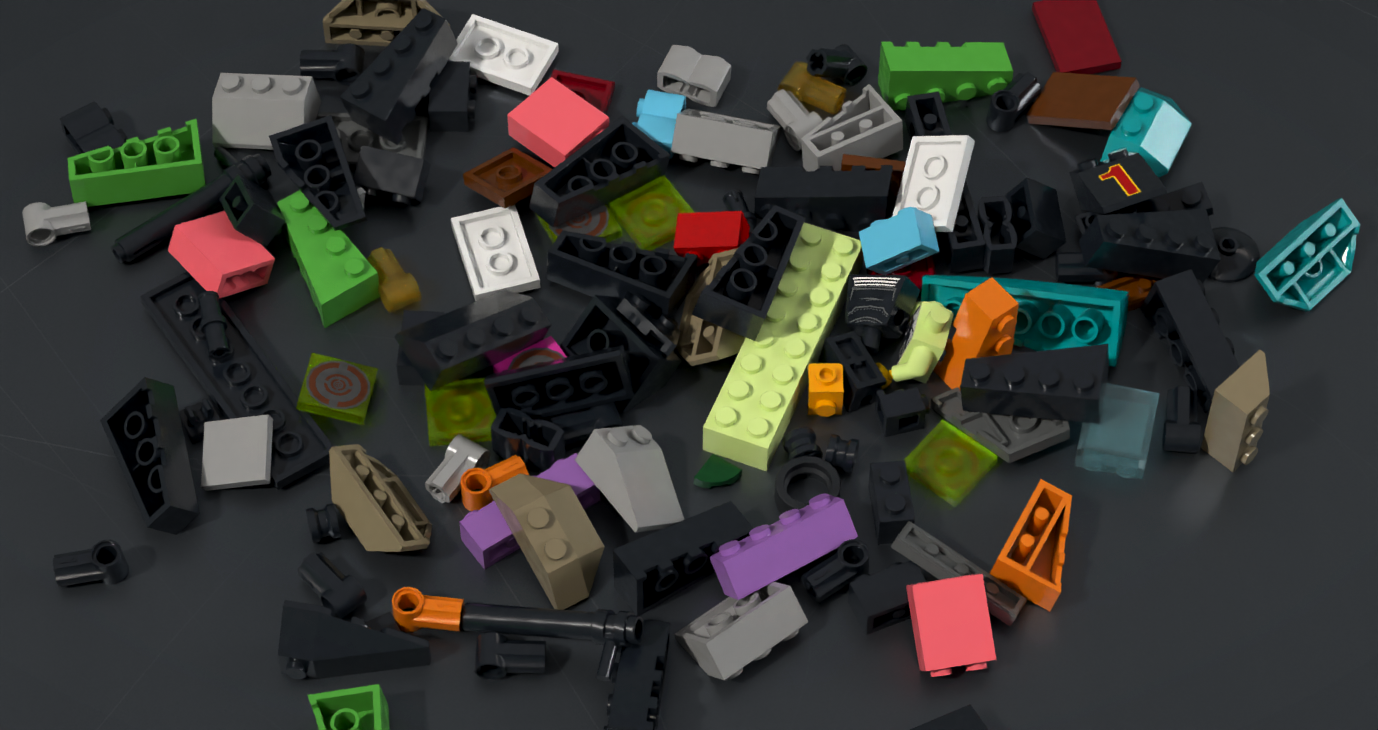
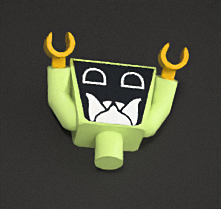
M936 301L915 303L905 329L896 365L892 366V369L888 371L881 363H876L887 381L881 389L888 387L893 379L895 382L914 379L926 384L944 352L954 316L951 310L946 309L943 304Z

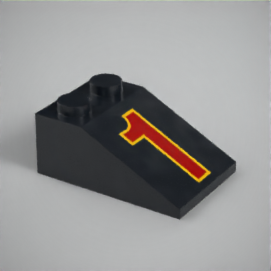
M1127 148L1108 153L1109 159L1098 163L1096 158L1077 164V170L1069 172L1081 210L1107 214L1167 193L1164 184L1138 152H1128Z

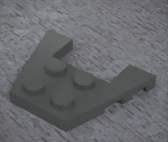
M958 387L931 398V408L933 411L1008 463L1070 439L1068 421L963 411L961 391Z

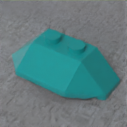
M1142 87L1138 88L1118 123L1111 131L1100 162L1109 159L1108 153L1127 148L1128 152H1138L1157 177H1161L1169 172L1191 129L1192 123L1172 98Z
M1342 198L1335 200L1299 223L1256 263L1254 276L1273 302L1305 312L1310 311L1351 273L1356 250V235L1359 234L1360 229L1359 221Z

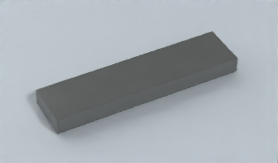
M908 521L891 545V548L939 580L971 574H983L989 613L1008 626H1011L1027 602L1025 597L910 521Z

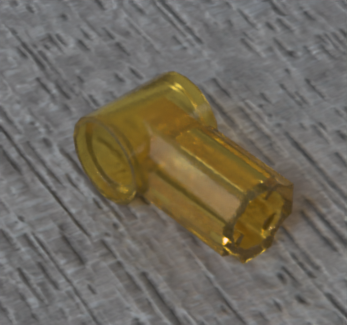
M794 63L778 85V91L782 89L791 91L800 103L804 101L831 114H837L842 108L847 89L820 77L812 76L806 69V63Z
M380 247L371 251V254L366 259L378 272V291L389 313L421 300V292L416 280L411 273L406 274L390 249Z

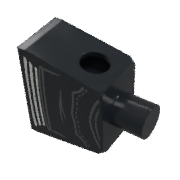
M849 274L845 315L846 325L861 337L862 343L870 354H877L882 338L898 339L903 335L920 289L906 275Z

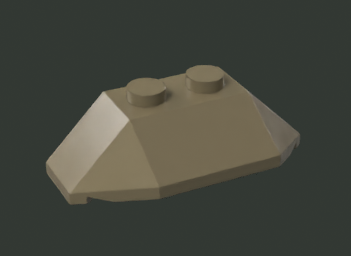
M342 0L323 18L325 43L388 46L423 8L439 16L441 15L426 0Z
M738 248L713 254L708 261L710 265L699 275L686 296L679 326L681 333L675 350L691 366L738 354L746 337L692 315L703 289L713 281L719 270L728 263Z
M359 444L332 446L329 451L332 502L366 551L403 552L427 549L430 544L432 524L398 476L379 460L365 454L366 449Z
M520 473L490 488L489 492L554 609L565 610L588 598L605 546L572 487L568 484Z

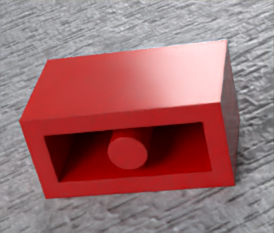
M742 211L678 213L674 250L680 257H685L686 253L698 255L697 266H700L703 263H708L713 254L739 248L749 238L750 226Z

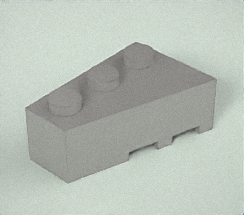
M868 84L862 89L863 94L853 102L848 100L842 105L840 113L833 118L828 116L801 138L803 167L806 171H815L820 166H833L834 171H841L843 154L882 159L903 150L902 120L873 87Z

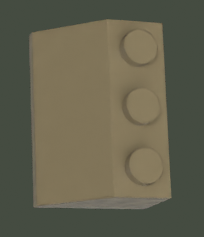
M1259 349L1214 391L1201 448L1231 472H1234L1242 463L1248 465L1257 455V442L1263 434L1262 423L1269 412L1266 408L1270 389L1266 356L1262 350Z

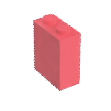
M553 77L549 78L507 115L509 136L554 168L609 127V117Z
M225 211L175 225L168 252L206 291L218 293V299L268 284L275 258L262 244L236 231Z
M971 574L906 585L920 671H930L931 677L952 674L951 667L965 665L966 671H974L987 668L986 661L997 660L983 574Z

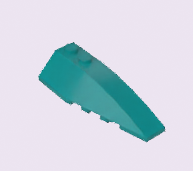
M924 275L922 277L921 302L936 301L943 304L946 309L954 313L952 320L954 321L965 294L991 277ZM994 278L1019 303L1014 345L1019 347L1025 346L1035 351L1108 344L1109 366L1116 367L1127 324L1128 291L1034 280Z

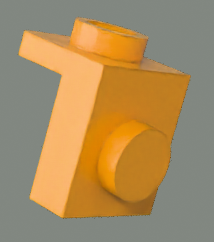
M840 363L809 364L808 415L823 417L842 415L844 393L843 365Z

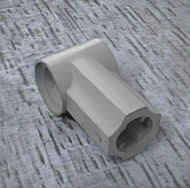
M779 90L767 102V110L784 128L788 143L796 151L802 149L801 138L823 121L816 112L809 113L791 91Z
M86 201L56 207L36 202L27 205L22 211L26 240L32 246H46L51 244L56 239V236L91 230Z
M461 434L457 435L449 444L443 462L425 482L426 490L439 502L450 503L461 490L460 481L464 472L471 468L485 469L491 457L490 450Z

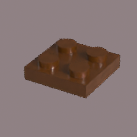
M512 147L463 173L464 185L506 209L532 195L534 183L552 169Z

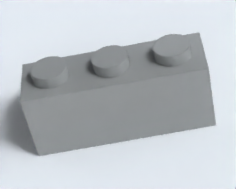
M220 73L212 97V143L214 147L273 150L269 138L270 135L316 120L322 101L313 77Z
M687 108L677 114L671 152L678 153L679 159L698 162L699 157L710 159V165L729 168L730 164L741 165L744 172L760 174L761 167H771L782 126Z
M772 582L740 600L732 597L726 598L676 632L674 636L707 675L722 680H730L743 672V667L751 661L766 657L771 652L770 648L780 641H787L795 637L799 633L798 629L808 623V620L791 586Z

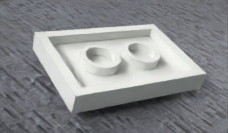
M472 14L456 39L458 44L448 61L470 62L471 75H477V78L530 96L538 87L559 52V48L556 42Z
M969 135L912 136L893 216L898 215V211L901 209L915 207L932 215L935 232H953L975 140Z
M515 205L506 209L496 207L451 218L453 233L475 301L503 290L520 293L541 288L540 278Z

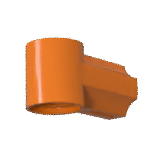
M514 455L486 469L471 468L464 472L460 481L464 507L469 511L480 510L494 500L489 492L490 488L520 473L529 475L521 457Z
M413 587L398 589L392 597L393 617L399 629L403 632H415L421 627L460 632L462 628L460 626V618L464 599L422 595L418 589ZM406 608H413V609H415V610L407 611V612H406V611H403V610L406 609Z

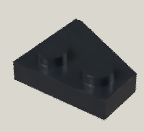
M627 291L619 301L616 309L645 336L651 334L661 341L664 345L660 350L669 356L677 346L681 330L677 328L679 324L665 313L659 315L651 309L652 304L641 294L635 293L632 295Z

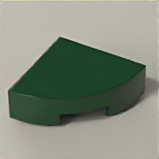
M712 454L695 475L694 485L706 489H711V486L731 485L740 479L742 469Z

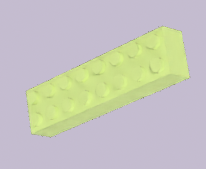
M804 222L755 341L745 338L703 426V450L764 471L768 470L808 384V365L818 362L825 339L829 338L846 302L849 274H859L862 267L863 251L860 240Z

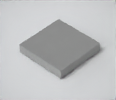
M267 414L204 422L201 487L205 491L270 484L273 418Z

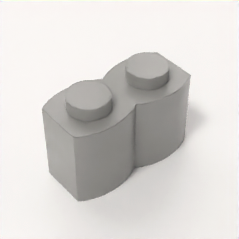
M672 45L658 70L657 87L667 93L684 95L696 103L716 107L730 81L731 64L719 56L701 55L689 46Z

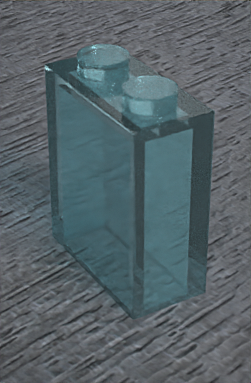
M1107 383L1100 424L1083 422L1074 466L1083 467L1089 471L1118 474L1123 478L1143 479L1160 393Z

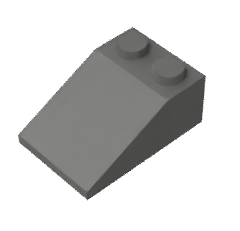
M641 425L594 429L575 458V461L636 533L659 530L683 521L684 517L662 450L653 440L651 433Z

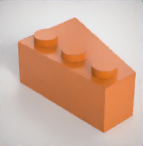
M993 277L965 294L952 324L956 328V332L952 340L950 338L947 339L944 349L946 355L943 361H938L933 370L951 389L957 387L960 389L966 359L1012 354L1019 303Z
M1040 479L999 554L990 575L1027 600L1050 612L1061 593V574L1065 561L1064 549L1068 534L1072 495Z

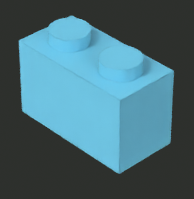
M915 207L901 209L898 211V215L889 219L876 220L870 224V227L859 231L866 269L882 275H887L939 252L932 215Z

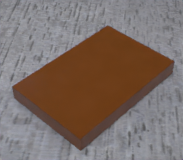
M1053 72L1029 109L1026 117L1029 124L1113 130L1140 85L1135 77Z

